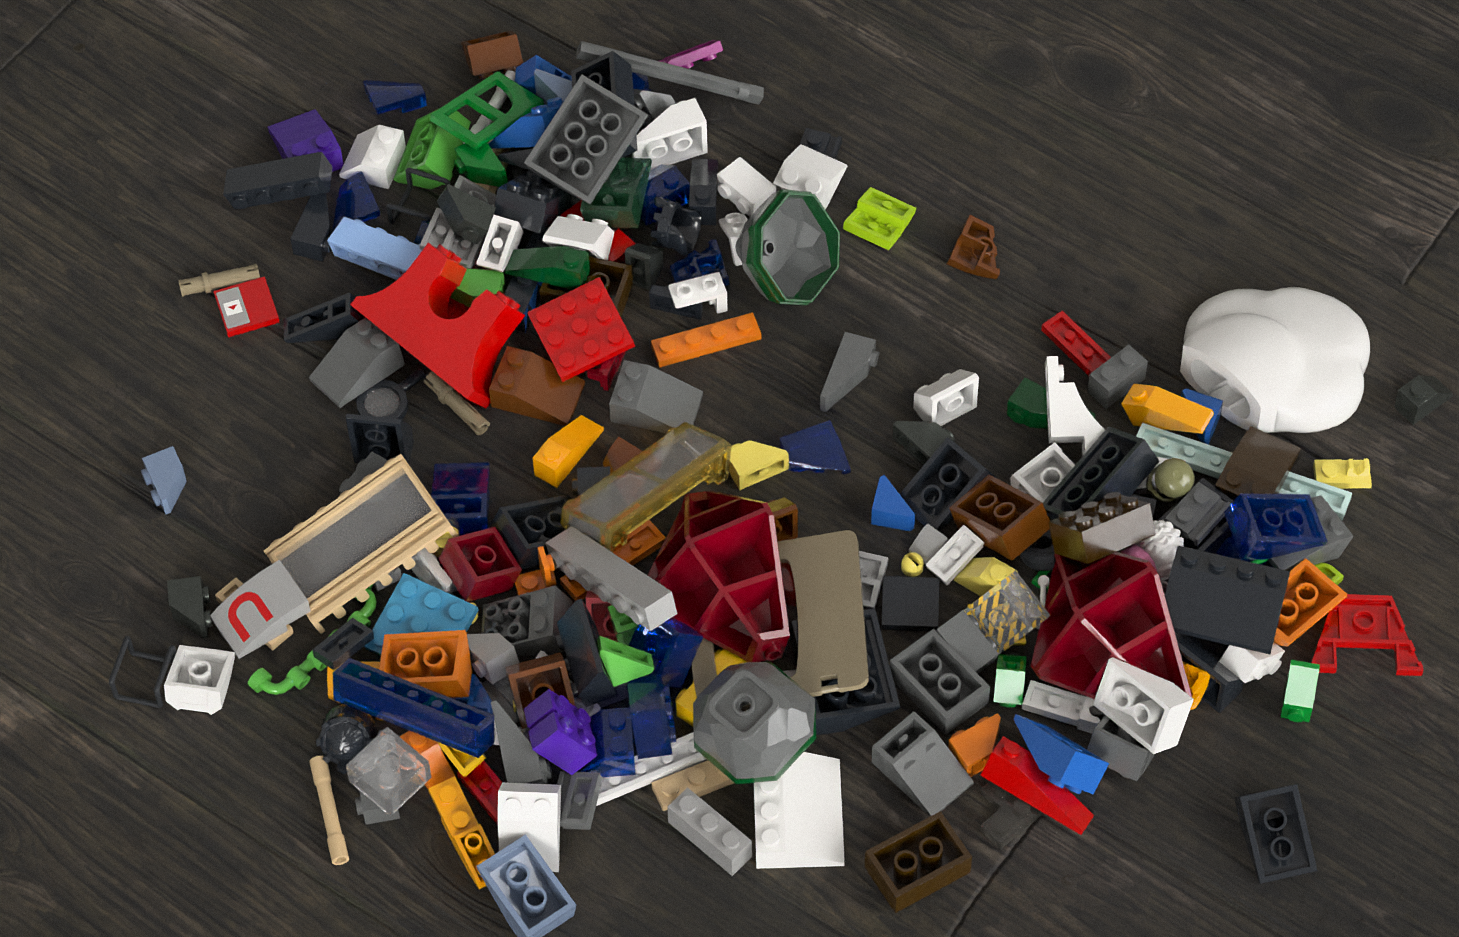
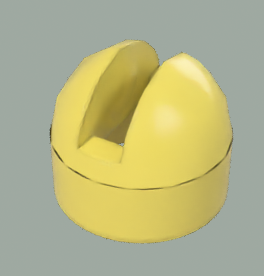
M916 552L906 554L901 562L902 572L909 577H916L922 573L924 561L920 554Z

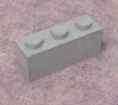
M688 787L667 806L668 823L730 875L733 876L752 857V841Z

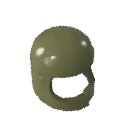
M1171 458L1164 460L1147 476L1145 486L1147 493L1149 492L1154 499L1160 502L1171 503L1190 492L1195 476L1193 469L1187 462L1182 459ZM1154 473L1156 487L1162 494L1171 497V499L1163 498L1153 488L1152 478Z

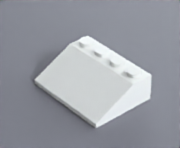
M803 752L777 781L754 783L756 869L844 866L840 759Z

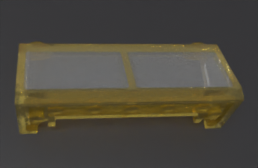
M687 422L682 423L677 428L673 427L660 440L583 494L567 501L562 508L561 525L565 529L573 526L613 553L619 543L622 546L627 543L628 534L702 481L708 484L714 481L719 485L728 479L732 445L724 438Z

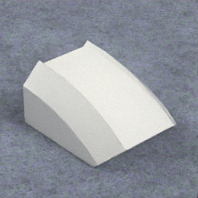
M1054 442L1010 477L1011 486L1043 503L1075 464Z
M179 645L164 684L166 701L177 710L186 709L208 712L211 715L220 710L229 686L235 652Z

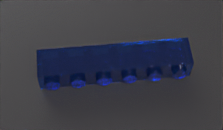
M348 658L333 672V699L337 702L477 758L494 744V715L351 658Z

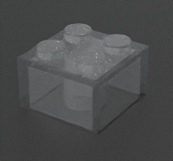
M388 727L346 765L349 782L389 816H392L432 778L429 761Z

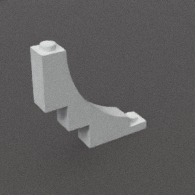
M1049 356L1045 361L1049 443L1082 442V455H1084L1105 429L1087 410L1079 396L1075 383H1059V381L1064 380L1063 365H1058V356ZM1157 457L1160 462L1155 467H1157L1159 464H1161L1164 460L1167 459ZM1154 473V474H1153V478H1152L1153 488L1155 489V491H1156L1158 494H1162V493L1159 491V489L1156 487V483H1155V480H1154V478H1155V473ZM1147 477L1133 494H1150L1149 492L1147 493L1145 486Z

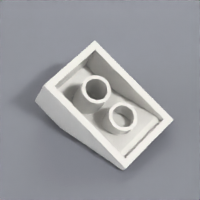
M695 98L671 105L636 135L638 151L632 153L633 173L635 176L708 153L706 119Z
M1112 657L1108 660L1093 705L1150 752L1156 754L1178 744L1194 699L1174 683Z
M502 782L498 791L499 851L526 834L552 872H559L561 785Z

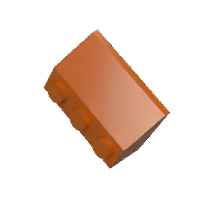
M1306 558L1290 571L1274 642L1280 646L1288 647L1347 597L1346 592Z
M465 630L384 634L376 685L388 701L429 699L434 693L445 698L469 697L472 666L467 632Z

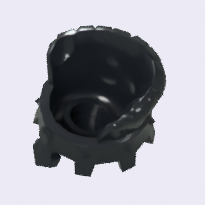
M655 196V205L663 210L660 213L654 214L653 219L656 220L655 230H651V237L657 238V241H653L652 246L673 248L682 256L689 255L696 244L701 228L699 212L684 209L677 201L673 202L667 198L664 200L662 197Z
M352 704L336 706L325 715L321 724L320 736L316 739V746L321 747L324 754L323 760L327 764L330 761L337 763V771L346 774L352 770L353 764L357 762L362 764L366 760L369 746L376 739L377 726L372 716L361 707L357 708L356 705Z

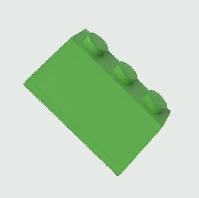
M435 111L416 120L393 178L394 181L407 184L405 173L407 168H413L446 178L449 181L453 176L452 170L455 165L454 160L457 159L454 148L462 145L463 141L430 121L431 114ZM458 111L448 116L466 129H469L471 122ZM411 174L413 186L432 190L445 185L442 182Z

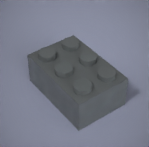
M934 629L890 660V669L894 683L944 735L951 732L989 703L990 686Z

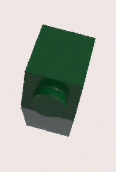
M565 246L515 249L505 269V274L574 290L584 285L590 272L589 253Z
M1024 378L1008 400L1007 416L1014 422L1024 424L1030 428L1048 429L1046 388ZM1089 411L1090 414H1091V415L1093 416V418L1095 419V415H1096V414L1093 413V412H1091V411Z

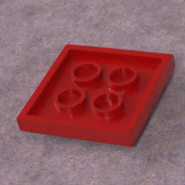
M600 277L527 312L562 382L635 347Z

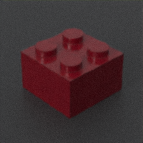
M496 527L448 539L439 557V561L466 602L512 590L522 571Z

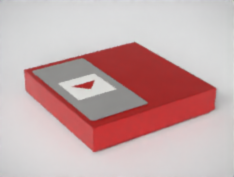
M265 276L214 291L228 337L280 323Z

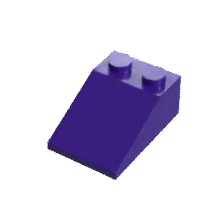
M316 109L268 126V131L282 159L322 151L333 167L332 172L342 169L344 164L341 148L331 129Z

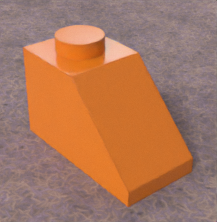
M423 723L398 737L402 756L428 790L430 787L455 776L439 744Z

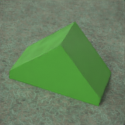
M602 636L598 637L599 655L613 687L653 672L652 654Z

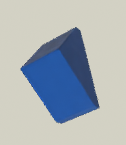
M1184 389L1181 391V397L1207 407L1214 413L1203 433H1196L1200 442L1209 445L1221 416L1223 400Z
M885 475L881 476L872 506L871 524L911 531L915 525L914 512Z

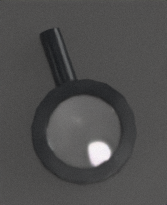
M418 368L400 384L381 380L357 397L358 415L403 419L408 410L406 392L425 377V373Z

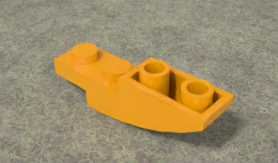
M454 776L430 787L428 792L458 855L478 889L486 887V884L476 867L495 853Z

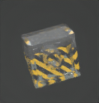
M1016 570L964 609L967 615H972L977 620L982 634L985 637H990L995 642L999 654L1050 616Z

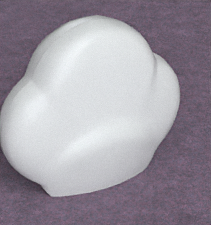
M1300 287L1280 288L1272 291L1235 289L1207 299L1190 316L1184 334L1180 372L1197 392L1223 400L1221 415L1245 430L1252 426L1265 433L1318 432L1340 425L1357 410L1364 392L1363 374L1369 361L1370 340L1362 319L1350 307L1332 296Z

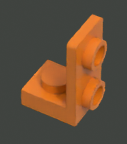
M543 546L537 547L540 570L518 576L515 582L518 595L556 585L553 559L551 554H545Z

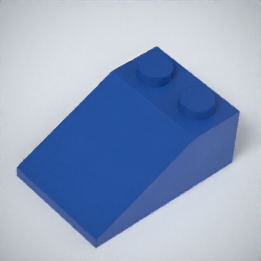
M552 98L546 101L547 105L531 108V113L518 119L488 143L491 149L535 147L563 104L562 98Z
M1016 714L1014 721L1037 766L1041 771L1049 775L1048 781L1060 788L1065 786L1077 794H1080L1082 790L1094 794L1109 763L1051 727Z

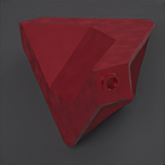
M711 490L685 494L681 509L647 575L672 591L677 614L669 620L748 662L773 661L782 658L790 633L774 514L768 503Z
M1114 552L1086 564L1055 553L1056 561L1050 578L1031 667L1038 678L1095 699L1108 660L1114 657L1174 683L1192 698L1160 577L1150 561Z

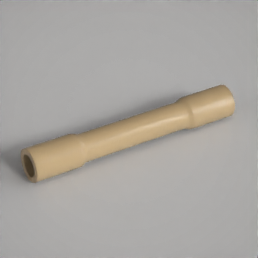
M316 756L310 759L309 762L314 784L318 791L328 836L327 843L331 861L334 865H341L349 861V856L332 792L329 767L323 760V756Z

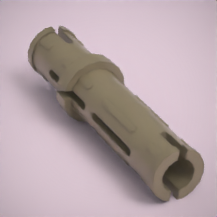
M257 264L212 274L204 272L201 273L202 276L180 279L178 281L181 295L184 297L185 295L204 291L207 294L211 293V290L254 280L260 278Z
M433 371L426 376L424 383L436 393L438 400L442 404L446 403L477 435L487 431V426H490V422L482 417L458 391Z

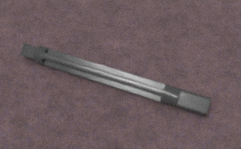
M581 41L577 47V59L590 62L614 51L631 64L632 72L758 105L763 99L764 87L718 77Z

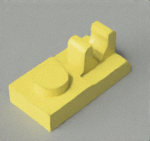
M1369 459L1314 460L1313 469L1316 481L1340 489L1371 488L1372 486Z

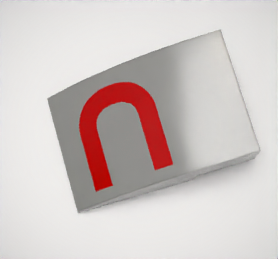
M278 560L241 585L216 608L210 617L238 659L287 632L286 625L304 616L311 610L307 598L281 561Z

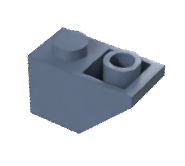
M173 446L142 458L145 469L141 470L146 485L152 484L154 490L150 492L156 507L162 506L165 515L171 513L187 482L183 466Z

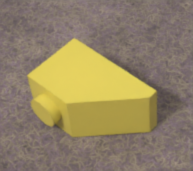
M749 440L742 444H734L728 450H725V467L739 490H742L788 470L789 454L786 450Z
M995 557L973 558L954 578V581L981 597L999 584L1006 595L1010 597L1016 589L1018 571Z

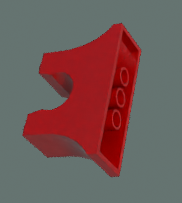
M427 243L412 265L399 279L377 293L357 296L351 303V306L462 396L487 408L491 403L489 388L496 359L503 345L525 315L518 310L521 305L511 297L506 296L499 290L495 294L486 289L473 300L466 313L458 318L450 319L448 314L449 298L453 291L460 286L467 269L460 264L462 258L451 250L446 249L441 244L435 247Z

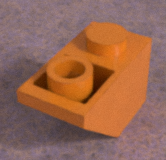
M998 713L990 718L984 717L980 719L975 726L966 731H957L949 739V750L970 777L983 771L992 751L996 747L1001 717Z

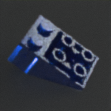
M490 462L435 464L431 497L449 523L459 530V535L488 529Z

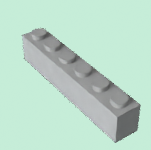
M573 526L546 542L548 555L551 554L555 569L558 568L569 579H574L580 583L585 590H590L598 595L603 602L607 601L619 613H624L632 618L637 625L641 624L651 631L677 614L672 591Z

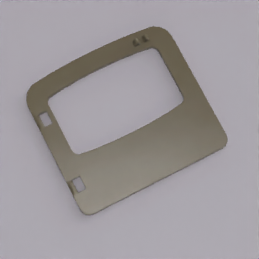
M845 530L778 541L780 563L791 565L798 613L796 673L790 678L813 697L824 693L846 692L865 687L868 683L869 675L859 544L856 534L853 531ZM689 631L692 672L696 697H698L717 677L714 643ZM838 679V684L822 686V681Z

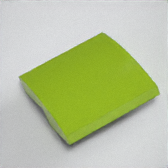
M870 187L858 200L857 208L844 221L843 229L889 250L911 221L916 208Z

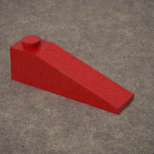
M1002 737L992 751L981 776L1082 835L1094 815L1065 786L1060 788L1049 782V775L1039 769L1028 750L1006 737Z

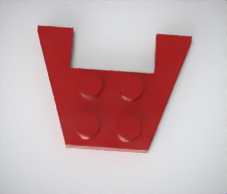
M1347 594L1344 600L1328 612L1311 662L1320 664L1319 673H1336V647L1394 649L1396 675L1422 676L1423 665L1417 659L1415 647L1412 640H1409L1406 634L1404 622L1392 596Z

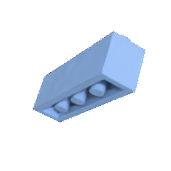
M343 217L327 240L334 256L396 280L407 271L422 251L420 250V244L417 245L409 242L403 236L396 237L388 234L382 228L377 227L375 229L367 226L361 220H352L347 217Z

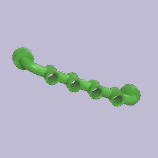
M373 584L365 589L369 594L368 600L365 601V606L360 611H355L348 618L347 622L354 618L369 628L371 621L368 618L375 611L377 603L376 597L371 591ZM312 650L307 659L299 666L293 667L286 678L280 683L270 682L272 675L264 668H260L250 677L248 685L257 693L263 690L268 694L274 695L283 694L293 686L300 690L310 681L311 677L307 674L314 667L322 671L327 666L314 658Z

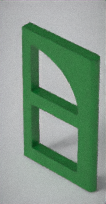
M497 71L432 113L430 121L477 150L500 135L518 119L531 113V108L544 105V101ZM497 85L508 95L512 107L509 112L504 114L478 96ZM468 105L493 121V123L474 134L448 116L463 106Z

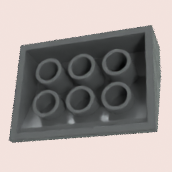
M581 75L524 164L530 171L551 184L591 204L648 115L584 75Z

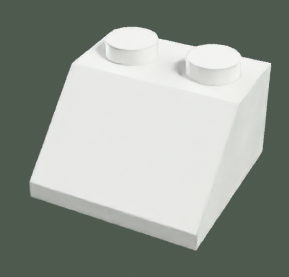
M377 125L358 134L341 169L340 178L389 189L406 148L403 130Z
M800 144L784 160L773 184L778 191L795 190L811 192L817 196L826 210L847 168V164Z
M568 214L567 218L557 216L543 236V241L550 247L565 246L586 251L590 257L608 260L615 232L603 220L592 219V222L582 221L583 218L580 216Z
M961 369L952 374L947 373L943 375L938 381L929 386L924 385L914 393V410L924 422H936L942 426L977 407L979 376L976 373Z

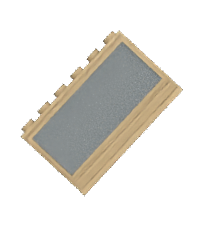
M400 454L396 458L388 460L382 468L373 474L365 476L352 489L341 493L335 501L321 507L308 520L297 524L288 534L274 540L263 551L272 564L280 560L308 600L311 611L306 614L307 617L322 634L325 632V629L320 623L321 620L331 613L338 619L344 617L346 611L343 605L356 596L360 602H365L369 598V594L365 589L378 580L383 586L389 585L393 581L389 572L401 564L407 570L412 569L416 564L412 556L423 548H426L429 553L436 552L439 546L435 540L449 531L453 538L459 535L410 465Z

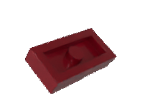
M626 351L597 365L599 367L597 369L591 368L587 370V377L599 381L603 390L609 391Z

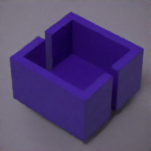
M548 689L524 708L527 727L531 729L528 732L532 750L571 775L597 756L595 737L592 734L589 714L584 709L572 705L563 695L559 696Z

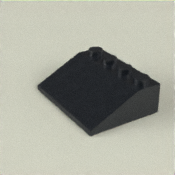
M1178 546L1165 593L1174 632L1270 655L1290 571Z
M875 608L864 610L868 683L865 687L858 690L836 691L814 696L816 735L842 732L900 709ZM794 620L791 622L790 642L797 667L798 620ZM838 679L822 681V686L838 684Z

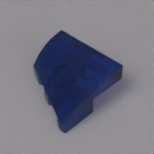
M362 81L377 115L397 108H401L402 113H406L427 106L425 92L419 83Z
M362 171L348 178L339 188L332 233L343 217L365 222L380 216V210Z
M716 239L709 241V248L701 253L695 250L688 254L685 259L679 260L670 266L674 283L719 272L724 286L730 285Z
M830 420L780 438V449L786 450L789 454L790 471L803 472L805 470H812L815 473H824V469L842 470V474L851 473L847 457Z

